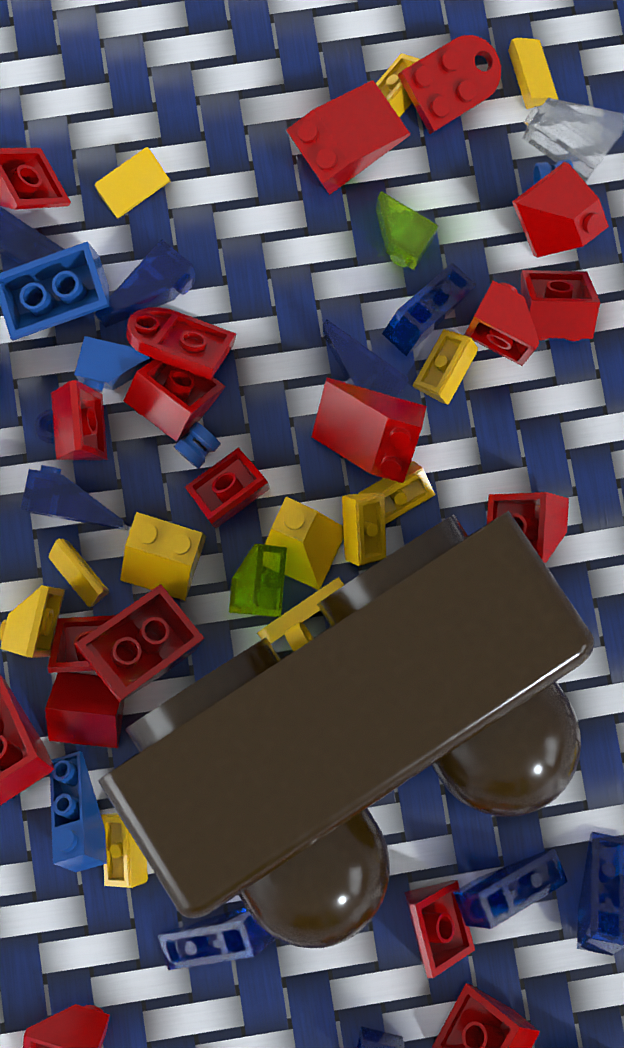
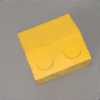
M136 512L125 544L120 580L149 590H153L161 584L170 596L186 601L206 536L202 532Z

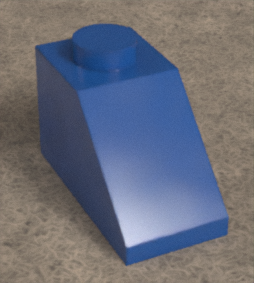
M84 336L74 375L81 383L97 392H103V388L115 390L132 380L136 372L153 361L154 358L148 357L130 346Z

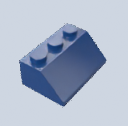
M88 241L0 273V306L10 339L14 341L110 306L109 284L100 256Z

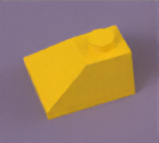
M285 497L270 529L258 563L320 590L343 541V526L322 513Z
M41 585L8 614L7 620H3L0 626V640L2 641L0 649L30 658L50 657L65 590Z

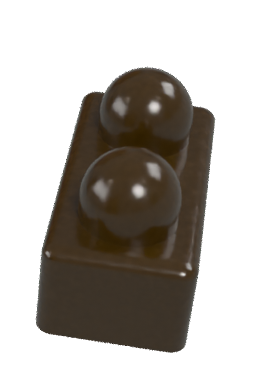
M509 511L469 536L455 515L448 517L319 602L317 606L330 624V627L313 637L314 639L280 659L266 637L191 684L125 729L139 752L100 778L98 782L175 907L182 915L189 918L203 917L239 895L254 920L276 939L302 948L334 946L354 937L369 924L382 905L388 888L390 875L389 852L383 833L368 807L429 766L433 768L440 781L455 798L474 810L493 816L512 817L529 814L550 804L566 789L573 778L579 762L581 733L573 706L557 681L589 658L594 648V637Z

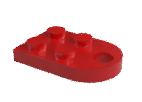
M463 35L405 68L397 76L429 134H432L479 105L495 92L501 78V64L495 49L486 40L474 35ZM476 55L483 56L488 63L487 71H481L476 67Z
M148 307L134 312L129 317L126 337L129 344L138 352L159 360L164 364L173 365L196 376L211 380L233 347L236 333L171 309Z

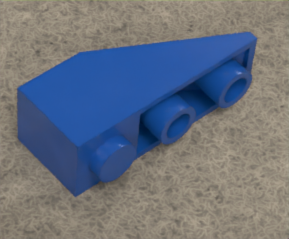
M78 751L52 759L54 770L50 773L53 864L73 872L107 864L105 827L83 752Z

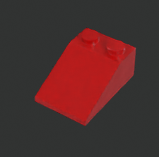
M374 80L314 108L286 129L292 141L329 195L410 136V132Z
M327 377L311 437L366 472L404 484L422 430L427 406Z
M160 584L76 642L75 647L116 699L121 702L194 653L204 640V637Z
M0 675V805L50 774L54 770V765L43 741L5 679Z

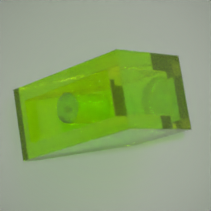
M381 191L377 199L376 213L386 253L390 255V259L395 264L404 268L408 266L415 270L434 240L438 225Z
M264 544L253 545L232 577L229 613L281 617L286 547Z

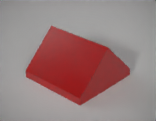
M77 380L69 381L53 391L51 396L56 460H108L103 394Z
M239 447L185 486L215 529L270 489L266 478Z
M115 615L58 618L48 663V672L94 671L75 647V643Z
M71 672L57 673L45 707L49 741L119 748L125 699L119 702L98 675Z
M451 880L405 892L421 961L427 978L436 977L475 951L458 880Z

